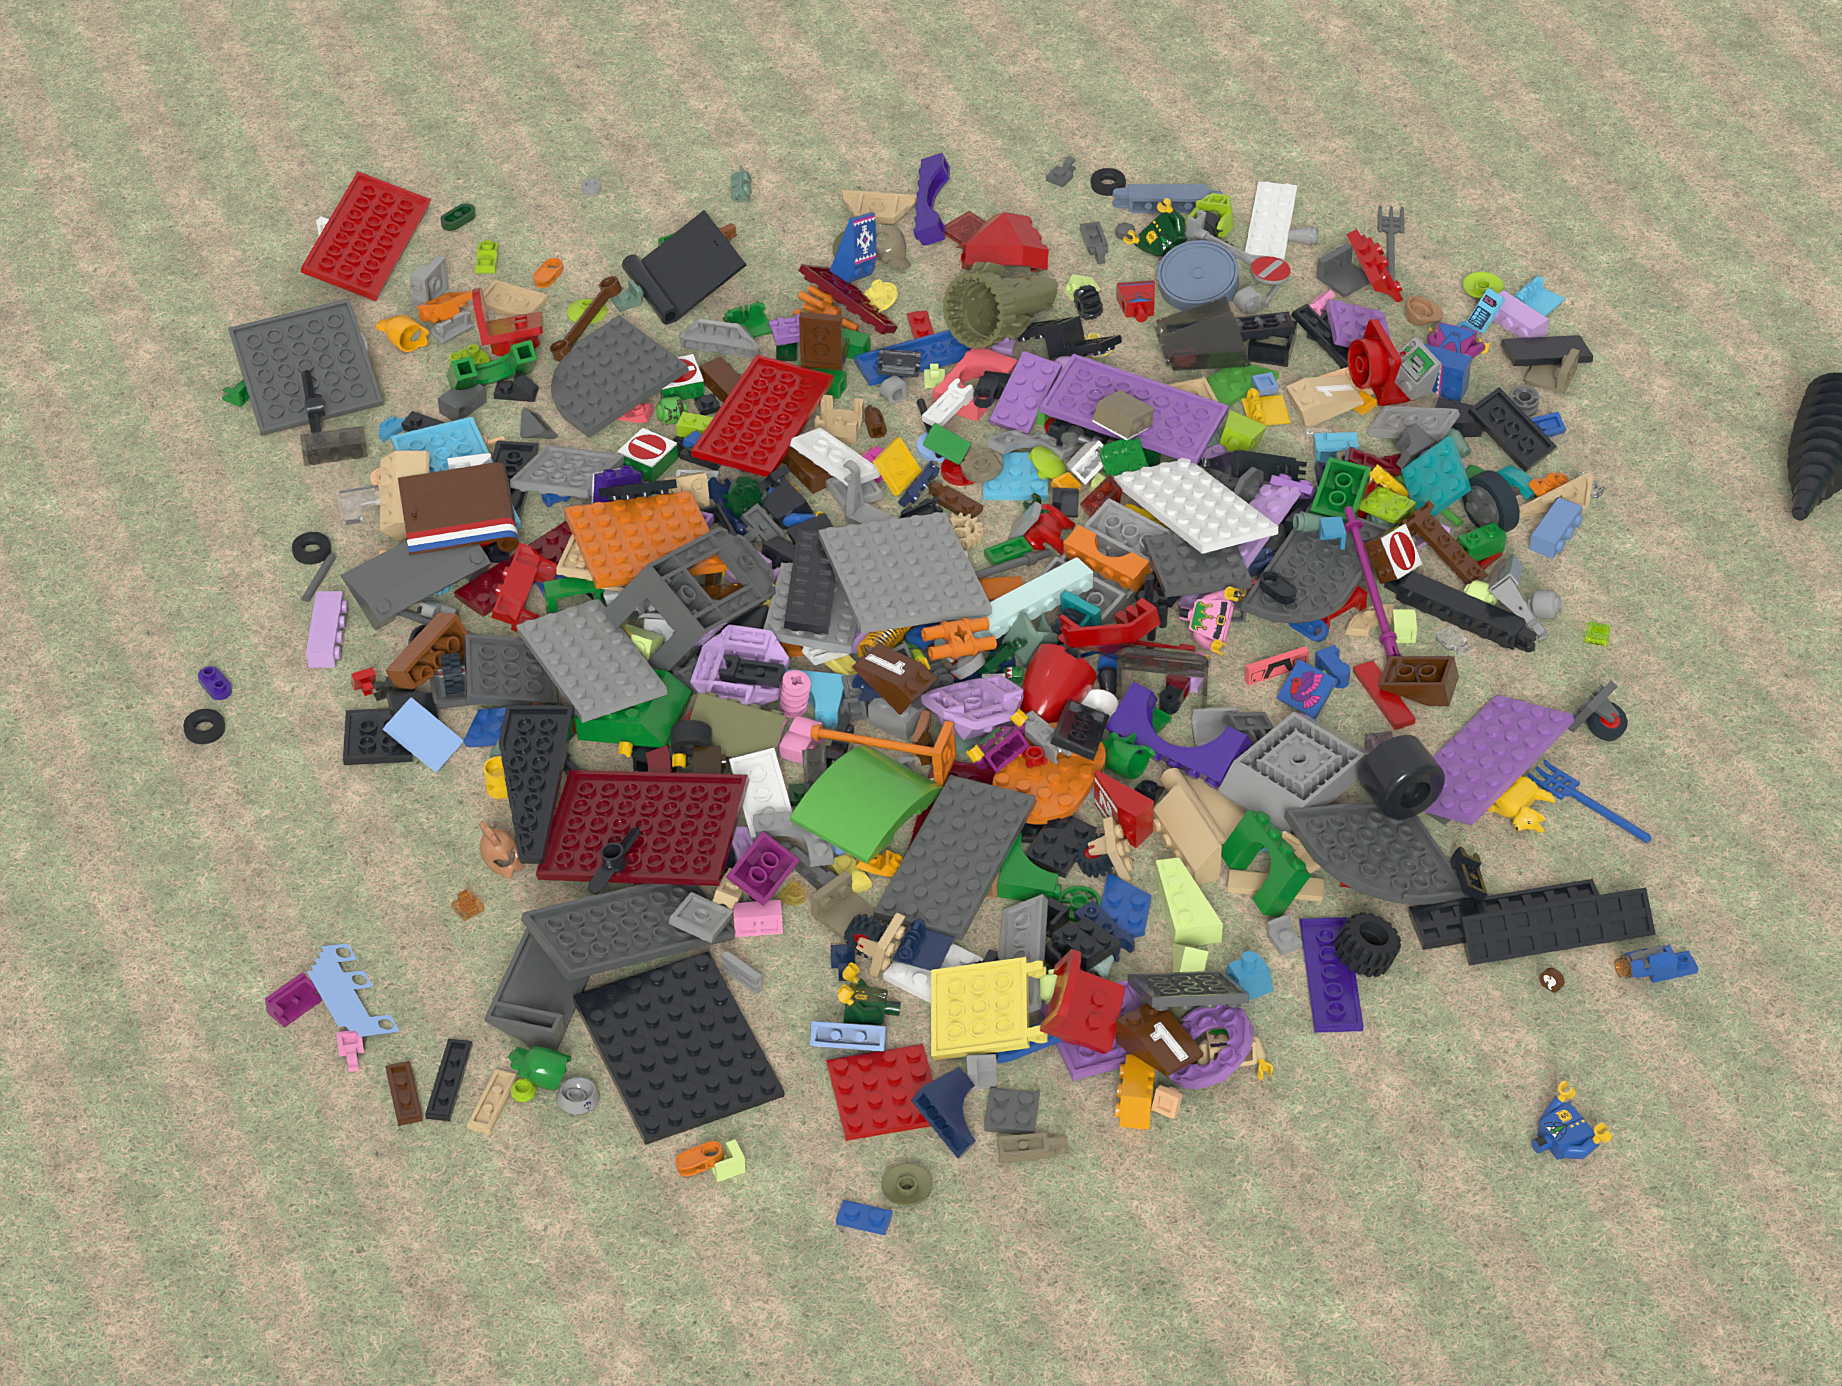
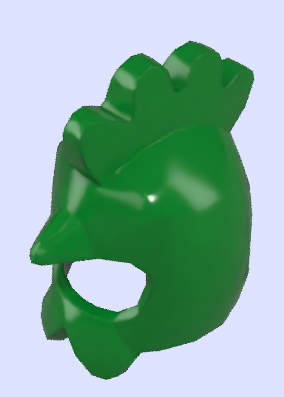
M1112 732L1108 740L1103 739L1101 741L1106 754L1104 770L1109 769L1116 775L1126 779L1140 777L1147 768L1149 759L1154 758L1156 753L1148 745H1134L1136 733H1132L1127 737H1120L1117 733ZM1143 750L1142 754H1137L1136 752Z
M538 1046L531 1047L529 1050L516 1047L515 1051L510 1052L508 1056L509 1060L512 1061L511 1068L518 1071L520 1077H525L531 1084L550 1091L557 1090L563 1074L567 1071L566 1063L572 1060L570 1055Z

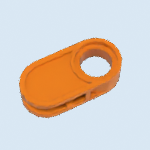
M549 258L544 261L533 274L534 285L538 288L551 286L563 272L562 261L558 258Z
M709 1141L678 1154L675 1164L681 1176L689 1177L715 1167L716 1163L724 1160L725 1155L720 1142ZM712 1151H717V1152H718V1153H717L716 1155H714V1156H710V1157H709V1156H706L709 1152H712Z

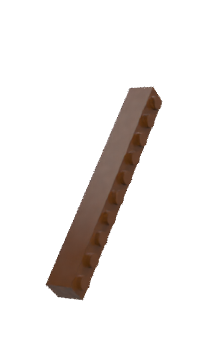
M722 357L700 365V373L704 385L724 403L742 375L738 374L731 364L727 363ZM791 447L781 462L783 465H787L790 472L812 494L827 488L826 480L834 477L819 465L814 464L812 460L800 454L793 447Z

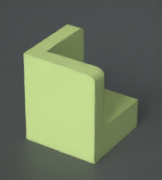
M1393 609L1391 627L1392 632H1395L1397 635L1396 643H1416L1417 622L1415 610Z
M736 1140L726 1142L727 1155L724 1160L716 1163L715 1167L710 1168L717 1182L746 1172L745 1157Z

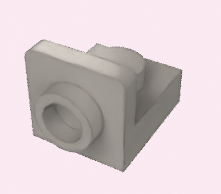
M1288 914L1268 922L1267 938L1281 956L1302 948V941L1291 928V917Z

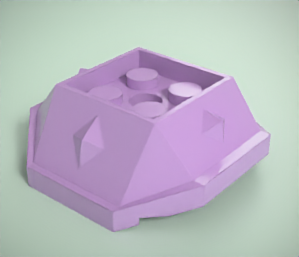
M728 625L720 634L703 644L690 681L692 688L697 694L712 692L719 695L721 699L734 698L739 700L740 704L747 706L752 703L763 707L769 702L778 700L782 683L780 688L744 683L722 682L719 678V669H727L723 658L724 655L740 656V659L785 665L786 673L790 664L789 657L771 630Z
M1001 674L930 690L926 694L921 695V703L929 708L941 725H944L945 721L954 722L955 734L963 740L989 734L997 726H1009L1012 721L1010 717L1020 709L1024 697L1022 688Z

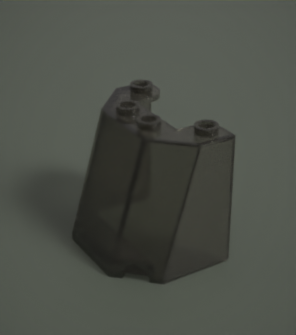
M1226 296L1156 320L1158 326L1154 327L1165 362L1167 366H1172L1173 371L1251 366L1234 313L1231 311ZM1199 322L1170 333L1166 331V325Z

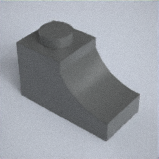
M478 384L465 390L451 388L438 398L439 413L452 421L466 418L487 402L485 387Z
M1418 424L1410 429L1406 427L1399 434L1400 440L1396 444L1401 453V457L1396 464L1403 469L1417 459L1422 451L1430 449L1435 440Z

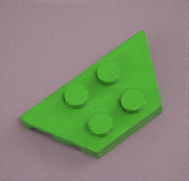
M1235 361L1207 377V382L1218 402L1230 407L1242 398L1247 397L1248 390L1254 388L1251 383L1252 376L1272 372L1275 380L1279 379V372Z

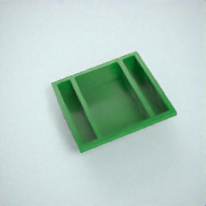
M653 669L665 684L667 695L583 723L576 715L575 725L578 740L614 744L625 741L636 746L657 748L666 746L671 737V727L679 722L692 696V691L670 672Z

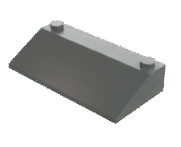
M405 541L343 573L341 578L373 628L377 630L393 622L399 612L464 578L468 582L488 571L491 562L479 544L409 555L408 543Z
M526 927L484 1020L488 1024L532 1047L538 1046L557 1051L576 1009L573 995L584 991L590 976L567 981Z

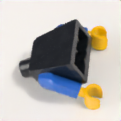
M785 478L776 487H771L762 501L767 514L783 530L823 514V512L819 511L814 516L810 505L799 493V487L794 488V484L788 482Z

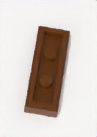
M410 1061L385 1066L398 1126L423 1121Z

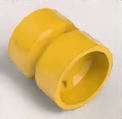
M502 756L488 759L483 766L486 793L494 799H505L508 797L505 773L501 760Z

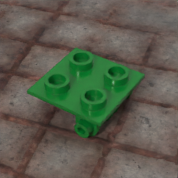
M757 301L756 303L749 304L750 308L748 305H745L744 309L742 306L729 309L724 313L725 317H722L726 323H738L745 326L753 338L772 333L769 328V319L763 312L765 310L763 302Z

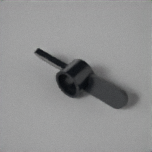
M304 370L301 372L312 441L314 445L320 446L322 443V433L319 417L325 416L322 396L315 397L312 376L308 370Z
M638 827L632 828L620 844L613 842L602 847L600 855L603 864L588 884V891L590 893L599 894L614 873L625 869L627 866L625 854L641 833Z

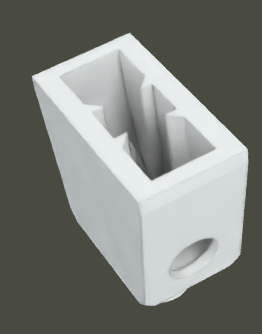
M1099 440L1086 443L1066 464L1085 485L1103 467L1100 459V450L1104 445Z

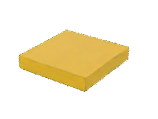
M901 437L895 438L872 461L895 496L900 495L922 472Z

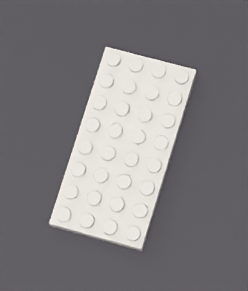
M1180 458L1178 461L1163 462L1157 466L1143 467L1141 470L1127 471L1121 475L1114 476L1115 486L1202 554L1278 534V526L1197 464L1191 463L1190 459Z

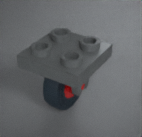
M1612 681L1605 687L1601 684L1580 705L1583 710L1578 708L1573 713L1574 723L1568 729L1575 732L1584 722L1588 725L1591 732L1601 740L1614 741L1621 737L1628 725L1626 714L1621 707L1610 702L1607 698L1618 686Z

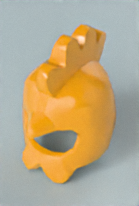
M397 315L395 317H388V319H381L375 325V328L384 331L391 344L401 351L411 352L428 344L426 336H428L429 331L407 315ZM420 330L419 339L417 341H411V337L414 335V333Z

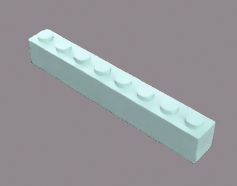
M1076 557L990 602L992 614L968 618L976 619L987 616L989 620V630L972 633L973 637L983 638L994 635L998 639L1009 632L1021 612H1025L1030 620H1034L1042 615V613L1051 611L1061 605L1060 595L1065 590L1076 595L1087 592L1093 588V571ZM943 639L935 640V646L946 644Z

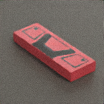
M1304 646L1246 665L1245 682L1247 685H1251L1291 672L1298 659L1308 664V648Z

